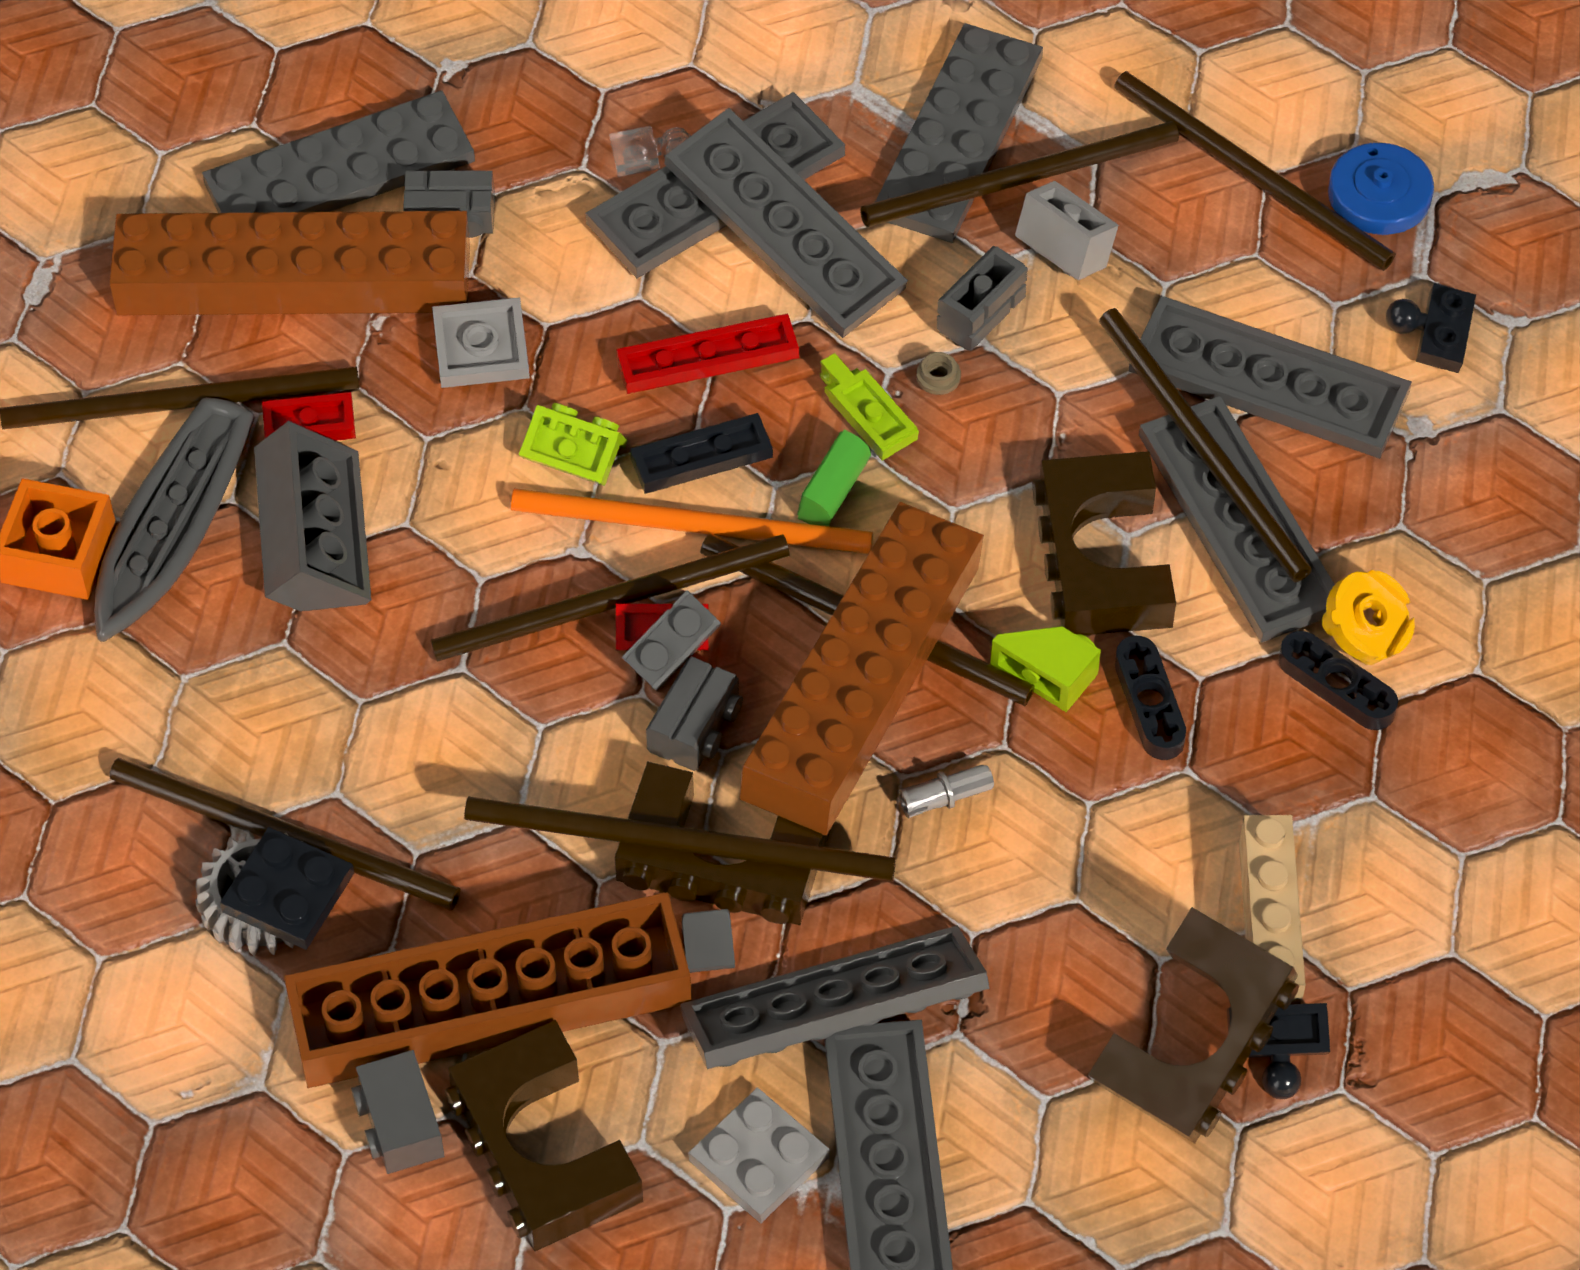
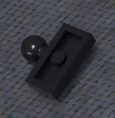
M1434 283L1429 293L1426 313L1421 312L1418 305L1412 300L1398 299L1388 307L1386 321L1388 326L1396 333L1407 334L1415 329L1422 330L1416 362L1459 373L1464 361L1476 294Z
M1327 1003L1291 1004L1286 1010L1278 1008L1269 1023L1274 1028L1266 1045L1259 1053L1252 1050L1248 1058L1270 1057L1271 1063L1263 1072L1262 1084L1265 1091L1273 1098L1288 1099L1293 1097L1300 1089L1302 1082L1301 1074L1298 1068L1290 1062V1056L1327 1055L1330 1053ZM1231 1007L1227 1009L1228 1033L1232 1020Z

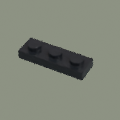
M759 413L631 448L630 454L644 494L773 458V447Z

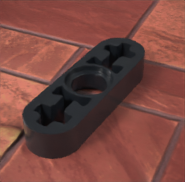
M1296 631L1288 634L1283 639L1279 664L1287 675L1367 729L1382 730L1392 724L1396 715L1398 697L1390 686L1312 633ZM1305 650L1309 653V657L1301 656L1299 659L1293 657V652L1300 654ZM1314 666L1319 669L1318 673L1313 672ZM1334 672L1343 673L1350 679L1351 684L1341 689L1334 688L1327 683L1325 677ZM1360 687L1363 689L1362 694L1357 693ZM1379 701L1384 704L1383 709L1377 707L1372 711L1367 708L1368 703L1375 705Z
M1129 636L1119 643L1116 650L1115 669L1145 751L1153 758L1159 760L1173 759L1184 748L1186 737L1184 720L1156 645L1146 637ZM1131 654H1136L1140 660H1144L1143 675L1139 677V670L1135 660L1129 659ZM1152 689L1162 695L1163 701L1157 705L1149 706L1143 704L1137 695L1143 690ZM1163 718L1162 726L1167 736H1172V741L1165 742L1162 736H1156L1157 720Z

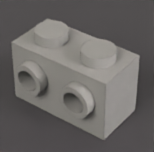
M1053 181L1026 193L1015 236L1029 245L1034 252L1043 255L1060 267L1065 274L1074 277L1076 280H1081L1107 267L1119 225L1067 188Z

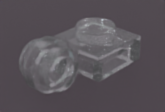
M651 126L609 134L618 177L660 169L658 156L662 155L665 158L667 153L691 135L685 129L676 127L667 130L662 137L654 138Z

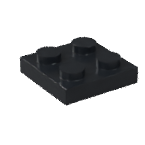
M268 827L220 902L221 911L307 950L353 877V864Z

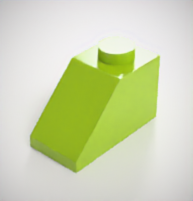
M1063 626L997 634L992 640L990 665L1035 685V694L1067 712L1098 675L1101 649L1097 648L1088 637L1082 634H1074Z

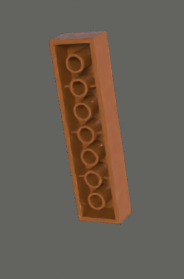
M467 211L116 214L110 274V288L116 314L433 313L432 307L468 303L470 237Z
M899 502L745 761L742 770L740 800L827 836L979 569L983 534Z
M668 892L284 976L307 1089L357 1078V1066L414 1050L417 1062L420 1064L493 1048L554 1020L557 1021L562 1032L673 1008L680 1006L682 1003L692 1001L690 972Z

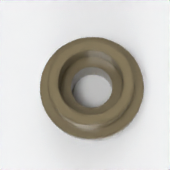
M934 352L927 355L918 365L916 378L919 386L924 391L935 395H943L952 392L958 387L961 380V370L951 355L943 352Z

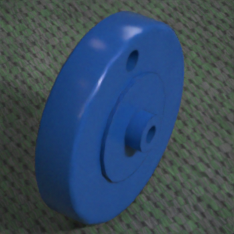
M1367 143L1346 151L1335 162L1331 170L1328 186L1329 201L1337 214L1362 231L1378 235L1401 233L1420 223L1430 209L1434 192L1433 176L1425 162L1410 150L1390 143Z

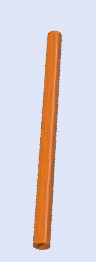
M517 488L513 489L511 498V511L707 535L711 533L716 536L756 541L784 534L789 545L869 554L873 543V532Z

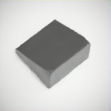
M728 909L683 914L681 916L682 935L689 972L735 968L730 911Z

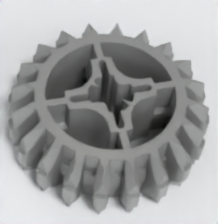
M248 830L244 842L238 843L229 837L227 851L214 848L212 853L213 862H202V878H198L195 885L198 895L195 900L198 912L202 915L204 927L207 928V931L213 930L214 938L219 944L229 940L230 948L235 953L247 944L248 950L253 956L256 955L260 946H267L269 952L274 955L277 950V943L284 942L291 948H293L294 944L221 911L220 902L260 841V839H255L254 835Z

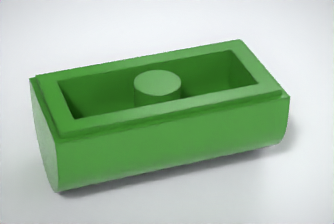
M845 429L843 432L840 431L801 495L797 512L799 520L813 525H830L871 457L870 448L861 438Z

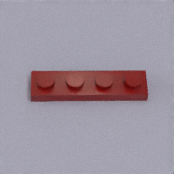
M787 313L616 349V357L626 393L631 394L798 359L799 346Z

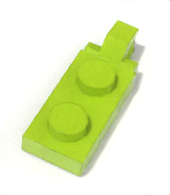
M835 353L820 361V377L827 385L824 387V392L828 396L829 401L882 461L918 440L919 430L866 369L860 371L856 368L850 371Z

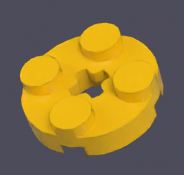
M1370 570L1367 573L1357 571L1339 580L1332 587L1328 595L1326 612L1322 617V626L1325 632L1332 636L1347 654L1366 665H1374L1403 651L1412 639L1415 622L1414 617L1409 620V612L1406 605L1411 602L1404 588L1388 574L1376 570ZM1369 607L1372 608L1374 611L1372 618L1377 625L1370 624L1365 619L1364 610Z

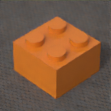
M22 478L0 531L1 583L89 600L100 571L102 559L117 526L110 496Z

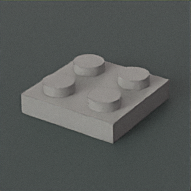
M520 297L432 307L441 388L530 378Z
M757 1087L692 1148L688 1154L690 1163L761 1224L829 1159L830 1149Z

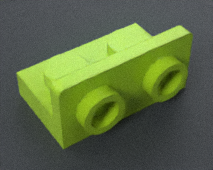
M553 403L551 409L537 405L519 456L523 459L605 486L619 447L625 448L628 442L621 433L617 432L619 425L594 416L592 423L576 418L578 411L558 403Z

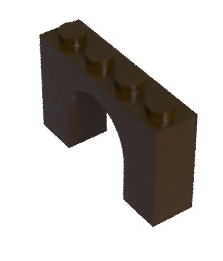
M1150 452L1041 460L1040 478L1033 479L1032 490L1034 505L1042 506L1044 516H1039L1038 528L1041 544H1049L1050 554H1045L1044 565L1046 580L1054 581L1056 592H1051L1050 595L1053 620L1061 619V625L1074 634L1082 635L1173 628L1176 597L1170 564L1129 568L1106 567L1084 556L1073 540L1076 533L1082 527L1099 519L1153 514L1156 486Z
M647 761L628 819L684 827L694 798L693 772ZM778 816L770 839L825 847L829 833L826 836ZM621 842L615 854L616 881L623 882L632 889H652L665 893L668 892L672 897L681 901L690 902L698 900L714 904L720 909H728L730 913L743 911L762 916L767 921L775 924H785L788 922L801 925L817 874L816 870L747 860L737 864L720 865L704 861L691 852Z
M1191 907L1166 950L1173 959L1214 982L1225 991L1232 1010L1231 1026L1226 1040L1209 1058L1199 1063L1180 1066L1162 1062L1113 1033L1088 1076L1099 1086L1195 1144L1200 1135L1208 1137L1215 1128L1222 1113L1217 1107L1227 1092L1233 1095L1238 1090L1248 1071L1243 1067L1252 1050L1259 1053L1266 1045L1274 1028L1269 1025L1278 1008L1286 1010L1298 992L1299 984L1295 983L1298 974L1293 966Z
M556 1020L448 1068L451 1087L444 1090L448 1103L456 1117L464 1114L470 1128L465 1129V1133L474 1154L477 1157L485 1155L491 1168L486 1170V1174L494 1193L498 1198L503 1195L506 1196L512 1209L507 1211L512 1228L519 1239L527 1236L534 1252L643 1202L642 1180L621 1140L569 1163L544 1165L532 1162L521 1156L513 1149L506 1138L511 1122L523 1108L579 1082L577 1058Z

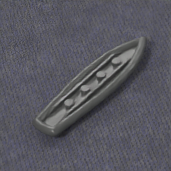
M217 398L201 399L140 485L114 530L101 562L96 584L94 609L96 634L100 642H105L147 613L171 589L190 563L218 510L253 425L254 414L248 409L228 400Z

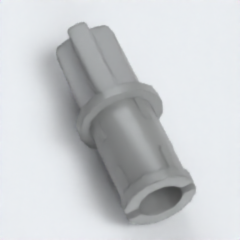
M979 765L948 776L944 772H939L937 778L899 789V799L902 809L909 819L923 812L947 806L948 809L954 808L955 801L991 790L994 787V779L987 765Z

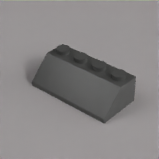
M288 421L254 447L265 597L298 611L366 605L372 599L359 453L357 450Z

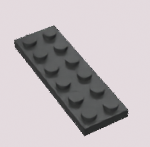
M964 23L875 202L988 172L1042 60L1043 47ZM975 198L892 220L887 223L953 243Z
M441 90L204 171L202 174L204 184L218 213L330 212L405 186L406 171H449L475 162V155L465 132L444 92Z
M795 92L790 93L743 121L803 180L845 156V144ZM667 166L585 213L586 224L636 278L641 277L727 226Z
M730 108L726 109L665 155L664 165L842 338L906 289L908 280Z
M1161 296L1140 339L1176 388L1209 400L1221 396L1224 403L1232 408L1379 459L1406 402L1412 381ZM1129 363V372L1137 374L1132 365Z
M1221 396L1193 405L1191 408L1311 566V573L1299 582L1291 580L1170 416L1166 415L1141 424L1139 437L1150 452L1156 466L1260 642L1268 641L1322 620L1323 614L1326 612L1328 595L1335 584Z
M957 925L680 1004L685 1025L706 1068L711 1069L718 1066H731L739 1060L763 1053H777L784 1050L787 1046L808 1040L825 1039L836 1032L857 1026H871L882 1019L899 1014L920 1012L927 1006L951 999H965L973 993L990 988L987 971Z
M922 1020L876 1023L871 1026H857L836 1032L830 1037L825 1038L824 1042L850 1270H953Z

